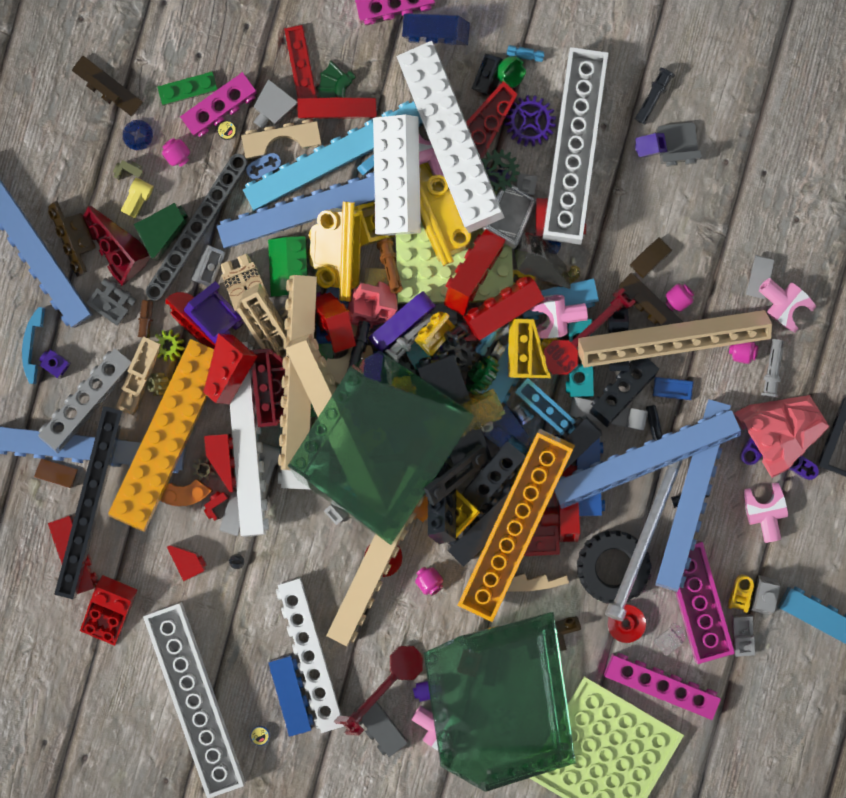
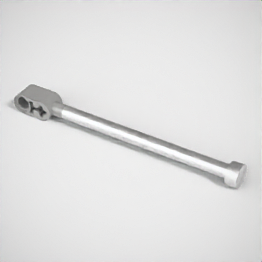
M688 458L668 465L613 605L609 604L605 615L612 619L623 621L627 611L624 610L631 589L682 461Z

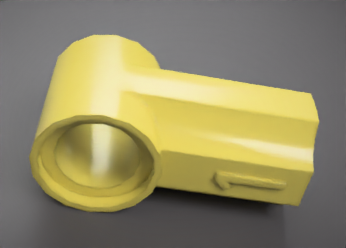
M136 177L130 186L129 195L121 211L136 219L144 202L150 197L154 186Z

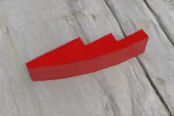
M376 98L297 99L299 119L377 118Z

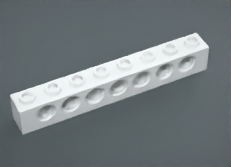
M301 577L278 584V589H276L278 600H282L284 605L281 611L284 619L287 618L289 626H287L289 637L293 636L295 644H292L295 656L298 655L300 662L297 664L300 674L304 673L306 681H303L305 691L309 692L311 699L308 700L311 711L315 710L317 716L314 718L316 728L320 729L321 733L344 727V724H336L334 722L342 714ZM295 595L298 598V604L290 605L288 597ZM301 614L304 621L297 624L294 622L293 616ZM301 632H306L309 635L307 642L299 640L298 636ZM310 650L314 653L315 658L307 660L304 657V653ZM317 669L320 672V677L317 679L312 678L309 674L310 670ZM323 688L326 692L325 696L318 697L315 694V689ZM328 706L331 709V713L323 715L320 711L321 707Z

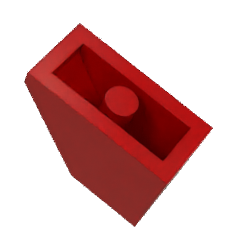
M173 544L167 546L183 582L206 570L205 566L207 564L202 555L199 556L197 552Z

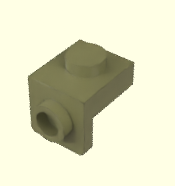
M124 160L121 163L118 162L113 170V173H115L114 178L120 180L124 171L140 179L143 178L145 172L141 170V165L133 161L129 164Z

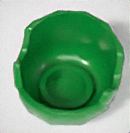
M509 56L502 60L498 66L499 80L501 82L504 81L512 88L519 85L526 74V69L522 65L524 62L516 56Z

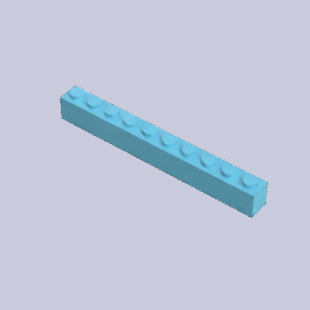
M406 101L398 106V110L394 112L389 110L381 115L382 117L405 114L417 116L419 127L424 125L414 101L411 103ZM373 119L364 123L365 127L359 130L356 127L348 131V135L344 138H341V136L336 137L330 141V145L326 147L321 145L315 148L313 154L309 156L303 154L296 158L297 162L291 165L286 163L280 166V171L274 174L272 171L262 176V180L258 182L253 180L247 183L243 191L253 211L255 212L257 209L263 208L373 151Z

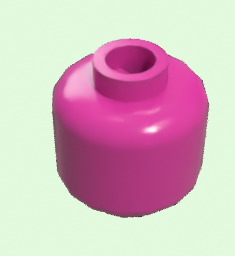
M173 137L162 146V155L171 166L179 165L181 167L189 161L187 157L190 154V149L182 139H175Z
M676 284L666 293L667 301L665 303L670 310L673 311L675 309L678 312H682L693 303L694 293L686 284Z
M755 341L730 345L729 354H732L733 361L750 364L757 358L758 345H756Z
M423 567L416 573L418 576L415 579V583L424 595L430 594L433 596L443 588V578L434 567Z

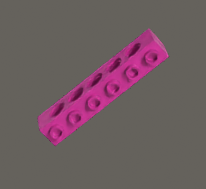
M618 652L617 655H611L604 673L606 678L713 720L721 700L717 696L718 692L708 688L706 691L699 689L700 685L691 681L686 684L681 681V677L671 674L670 677L664 675V671L659 668L653 667V669L645 667L646 663L635 660V663L629 661L628 656ZM625 666L632 667L630 675L622 674V669ZM643 673L650 675V679L646 683L640 681V676ZM662 680L668 682V686L664 690L658 689V683ZM680 687L685 688L684 696L677 697L676 690ZM702 695V703L695 704L694 697Z

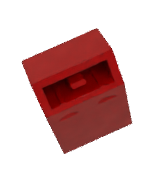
M231 434L204 436L207 458L229 492L236 491L235 462L232 453L233 438Z
M102 575L95 586L80 631L115 646L138 590Z

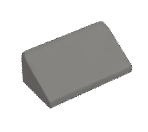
M204 244L191 280L205 286H210L215 282L226 252Z

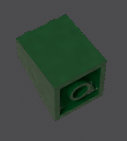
M173 203L134 224L148 253L155 261L160 260L188 223L185 219L188 215L181 205L178 206L176 203Z

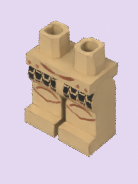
M247 254L237 257L241 267L235 270L231 260L221 264L223 272L221 276L235 311H237L238 301L242 298L243 291L246 290L245 287L249 289L260 283L270 298L255 263L251 261Z

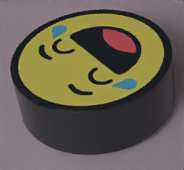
M223 121L218 125L217 132L223 140H231L236 136L237 128L233 122Z

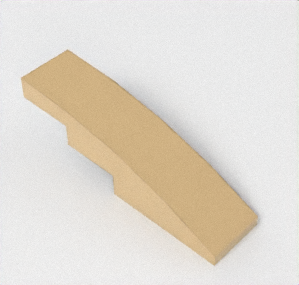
M146 337L142 338L127 371L129 373L121 390L123 391L115 406L116 408L124 410L131 415L135 414L146 389L147 380L150 378L161 344Z
M525 573L514 576L507 591L549 589L568 584L569 581L566 575L548 581L546 574L527 580Z

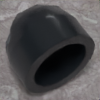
M234 554L230 557L229 565L233 569H240L244 566L245 560L242 555ZM232 560H241V564H232Z

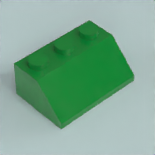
M305 236L268 240L271 297L289 296V291L286 290V283L290 276H308L307 239Z

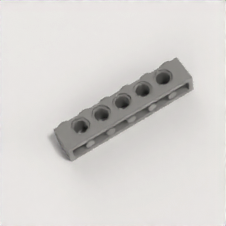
M115 348L112 352L108 351L103 357L104 361L91 370V376L78 385L77 392L67 397L62 409H57L53 413V419L40 428L39 438L56 453H59L128 375L129 372L127 371L131 361ZM109 367L115 368V372L111 375L105 373ZM100 381L103 383L101 388H93L95 382ZM83 396H89L90 400L87 403H80V399ZM70 411H77V415L74 418L67 417ZM63 425L64 430L60 433H56V426Z

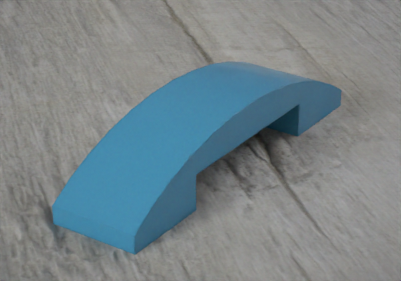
M38 307L33 313L23 337L22 362L29 384L37 383L39 365H32L31 361L35 327H43L45 308Z

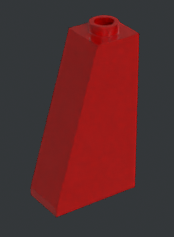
M571 464L562 473L561 477L571 476L577 470V466H572ZM558 502L559 543L578 542L580 536L579 502L561 509Z

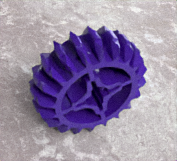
M526 95L525 102L519 97L518 101L520 104L518 105L514 101L512 105L515 109L510 108L509 113L512 115L507 114L505 117L510 120L505 122V126H511L506 132L507 134L514 133L511 136L512 140L516 137L519 138L517 140L518 145L522 140L525 141L524 147H527L528 142H531V146L535 147V141L542 145L541 138L548 141L549 138L546 133L549 135L554 133L549 129L556 127V124L550 123L556 120V116H550V114L554 113V109L547 110L550 106L549 102L544 106L542 105L544 98L536 102V95L533 96V101H530L529 95ZM533 106L539 110L534 113H528L523 108ZM517 112L523 119V124L518 129L514 121ZM542 114H544L546 118V127L544 130H542L540 128V125L538 124V118ZM526 117H528L529 119L535 117V120L533 122L535 123V125H532L531 123L529 125H526ZM527 129H531L537 132L538 135L526 136L522 133Z

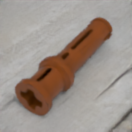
M389 238L381 239L376 245L377 249L380 250V261L385 266L391 293L397 294L403 290L396 266V253L393 250L394 243Z

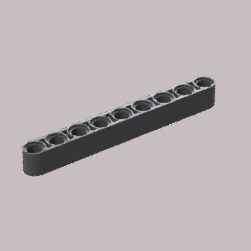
M234 154L223 168L147 286L146 295L149 299L160 301L170 289L246 171L248 162L243 155ZM236 159H242L244 161V164L241 168L234 167V161ZM226 175L233 176L231 184H224L223 178ZM215 191H222L223 197L220 200L213 199ZM205 207L212 208V214L208 217L203 216V209ZM195 223H201L202 229L198 233H194L192 230ZM185 239H190L192 242L191 247L188 249L182 247V242ZM175 255L181 257V262L178 265H173L171 262L172 257ZM164 271H169L171 274L168 281L161 279ZM154 287L160 289L158 297L151 296V290Z

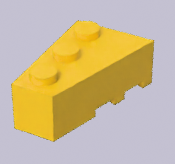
M513 319L509 322L508 377L551 378L546 366L545 355H543L541 349V342L534 319Z

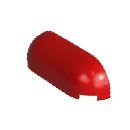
M176 292L167 297L165 303L170 306L172 317L201 344L214 349L216 343L184 311L188 302L194 297L185 292Z

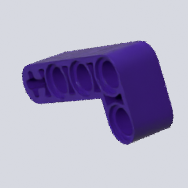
M422 291L370 335L368 339L380 354L385 353L386 349L389 350L397 342L398 338L405 335L427 316L436 305Z
M750 437L740 453V459L744 464L754 465L759 461L762 454ZM748 451L754 453V459L750 462L745 458V454ZM803 456L799 457L796 464L789 469L807 480L815 479L819 473L818 467ZM801 465L804 466V467H806V468H810V467H811L810 470L812 471V474H811V475H810V474H807V475H806L807 472H806L804 469L799 468V467H800Z

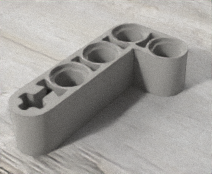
M572 397L570 416H580L582 418L586 415L590 420L600 422L590 413L592 400ZM626 407L611 424L644 430L648 411Z

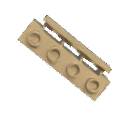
M259 283L243 291L236 310L261 349L270 348L280 357L284 358L286 357L284 338H287V330L284 327L285 322Z

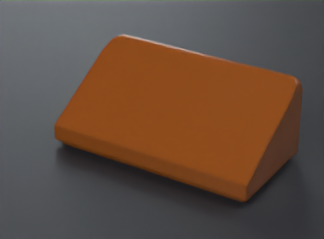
M41 459L34 477L73 488L78 469Z

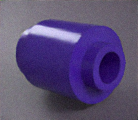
M432 679L415 683L416 687L413 688L415 699L419 698V702L436 699L437 696L442 695L438 680L434 681Z

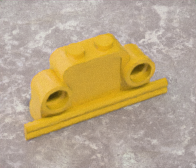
M434 175L428 181L420 183V219L438 261H441L442 265L445 266L454 262L452 255L469 247L471 232L468 233L464 227L444 176Z
M343 201L342 209L331 208L322 211L318 215V224L314 225L309 232L311 243L308 257L312 268L318 270L316 272L318 285L323 288H340L339 300L350 302L351 290L359 286L362 210H354L355 202Z

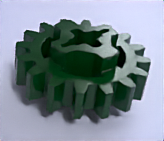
M503 149L500 150L499 154H497L496 150H493L492 156L486 153L487 159L482 158L481 160L486 170L487 164L492 159L493 165L490 169L486 170L488 178L492 176L498 183L491 180L490 183L494 186V191H497L499 187L502 191H505V185L511 188V181L515 183L518 181L514 176L520 175V172L516 171V168L520 165L514 164L517 158L511 159V152L505 155ZM501 158L507 160L509 164L506 165L501 162ZM497 165L499 168H507L501 172V176H499V173H491L497 168ZM511 171L510 178L507 181H505V176L507 172Z
M489 355L483 356L481 361L478 360L472 366L465 379L467 381L465 384L467 391L477 396V394H482L483 390L486 391L492 385V381L497 377L496 373L499 372L497 368L500 366L495 358Z

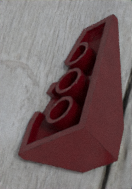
M88 206L83 218L92 239L97 240L101 248L99 250L101 256L105 255L109 263L107 267L110 273L123 286L146 266L151 256L139 240L97 209Z

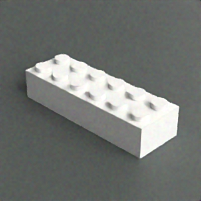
M405 114L373 118L375 232L378 235L388 236L421 233L418 117Z

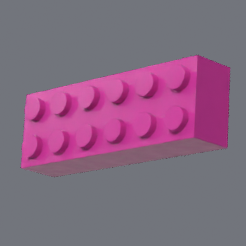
M697 541L694 551H689L688 558H691L689 569H684L683 576L686 577L683 588L679 587L678 592L675 591L694 660L697 664H701L735 653L703 542Z

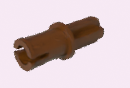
M142 300L140 318H138L140 322L137 337L150 338L151 321H153L151 319L153 301Z

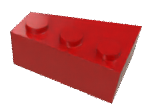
M331 292L317 296L315 321L321 331L326 330L328 335L325 337L328 342L331 341L333 352L336 353L356 346L350 322L353 321L350 310H346L344 304H341L338 297L335 298Z
M218 333L204 388V393L215 403L230 404L257 358V355L234 335Z

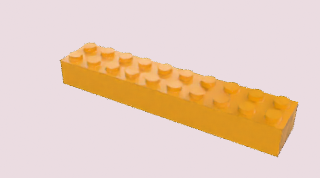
M192 339L189 340L108 512L110 517L143 532L146 531L207 401L208 396L204 393V388L214 349Z
M539 429L457 606L493 622L575 447L574 444Z

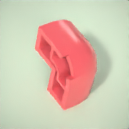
M380 281L376 286L361 283L358 289H353L351 301L348 304V310H350L353 321H350L351 324L358 326L359 321H366L371 324L370 328H373V325L385 323L397 311L396 294L394 292L391 293L390 287Z

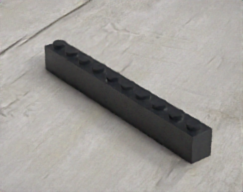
M103 406L54 595L69 599L77 597L123 422L124 410Z
M586 415L582 418L580 416L572 422L573 426L568 431L565 429L558 436L575 445L563 472L602 436L601 429ZM508 483L503 488V493L499 497L495 496L491 499L489 507L479 511L480 513L475 517L476 519L456 538V541L448 542L447 551L463 567L485 547L511 491L512 483Z

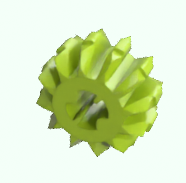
M171 329L168 336L165 330H162L163 337L159 334L155 335L159 339L157 343L161 344L157 358H161L164 354L163 361L167 362L168 356H170L171 361H175L174 354L177 357H181L178 349L185 350L184 347L179 346V344L184 343V340L180 339L177 341L180 334L176 333L173 337L174 331ZM168 340L169 343H173V346L170 347V351H168V349L166 348L164 349L166 341Z

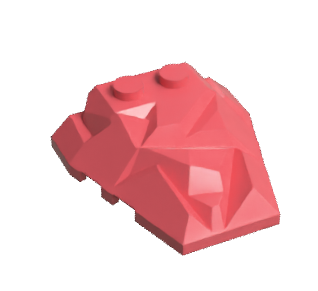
M810 395L751 404L733 413L741 429H747L763 455L762 463L772 478L789 470L793 463L805 453L806 449L829 429L827 421Z

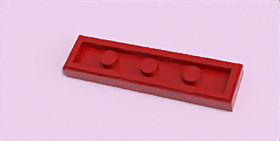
M303 25L284 28L297 98H317Z

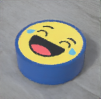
M256 726L251 731L250 738L255 745L262 746L268 742L270 733L266 727Z

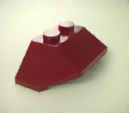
M270 348L251 350L257 355L252 365L258 427L277 426L280 423L284 410L281 407V398L284 396L282 378L285 376L283 358Z

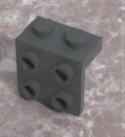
M693 122L662 125L657 128V133H664L668 151L660 154L661 164L671 167L677 166L679 162H685V165L696 164L701 159V150H698L696 127Z

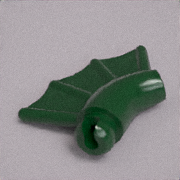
M330 60L326 70L320 73L321 82L316 89L319 91L320 98H345L346 89L356 79V75L351 70L345 74Z

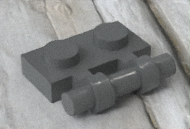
M105 277L101 282L102 285L107 287L105 291L102 292L97 288L86 304L116 326H119L129 312L123 305L128 302L133 306L137 299L132 297L129 291H124L118 287L115 281H110ZM112 292L121 297L118 302L109 297Z

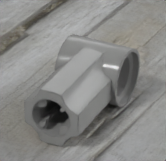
M263 443V453H260V461L264 462V472H261L262 480L269 484L282 449Z

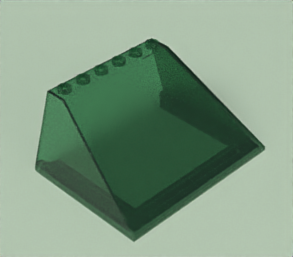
M378 351L350 366L288 464V467L298 481L392 545L424 496L425 490L423 488L434 480L475 415L382 351Z
M554 612L461 635L424 652L440 766L487 792L576 763Z

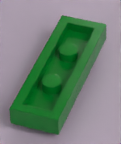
M213 71L157 86L163 106L218 90Z

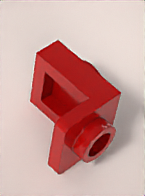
M219 491L209 497L211 501L204 505L206 508L204 512L209 519L213 518L214 521L219 519L213 508L229 498L225 492L221 494Z

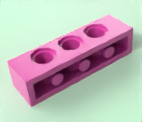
M355 0L360 24L365 23V25L375 24L376 20L379 19L384 21L392 20L395 18V15L409 16L416 10H421V12L429 11L435 6L434 0H419L416 4L410 3L409 0H398L401 3L398 8L390 6L392 0ZM373 5H381L382 10L379 13H374L371 10Z
M242 72L181 115L180 118L194 137H202L209 132L208 128L212 125L218 126L223 122L226 115L229 113L233 115L239 111L240 105L252 102L256 98L254 95L257 92ZM239 91L241 93L240 98L232 100L230 98L231 93ZM218 102L225 103V108L222 111L215 110V105ZM201 114H209V120L207 122H200L199 117Z

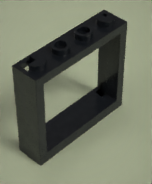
M846 395L843 396L816 465L843 477H846V471L830 465L829 462L846 421Z

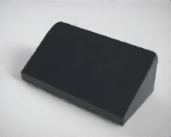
M485 53L471 89L490 96L498 87L500 81L498 78V66L503 59Z

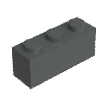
M378 702L369 709L359 725L364 724L367 728L365 732L371 740L375 739L378 742L377 748L383 755L387 754L388 757H391L408 743V740ZM363 703L359 705L356 709H354V712H356L363 705Z

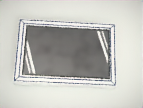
M505 185V191H502L499 187L496 194L505 218L482 227V230L487 229L506 239L505 244L514 249L518 245L536 199L513 185L511 188Z

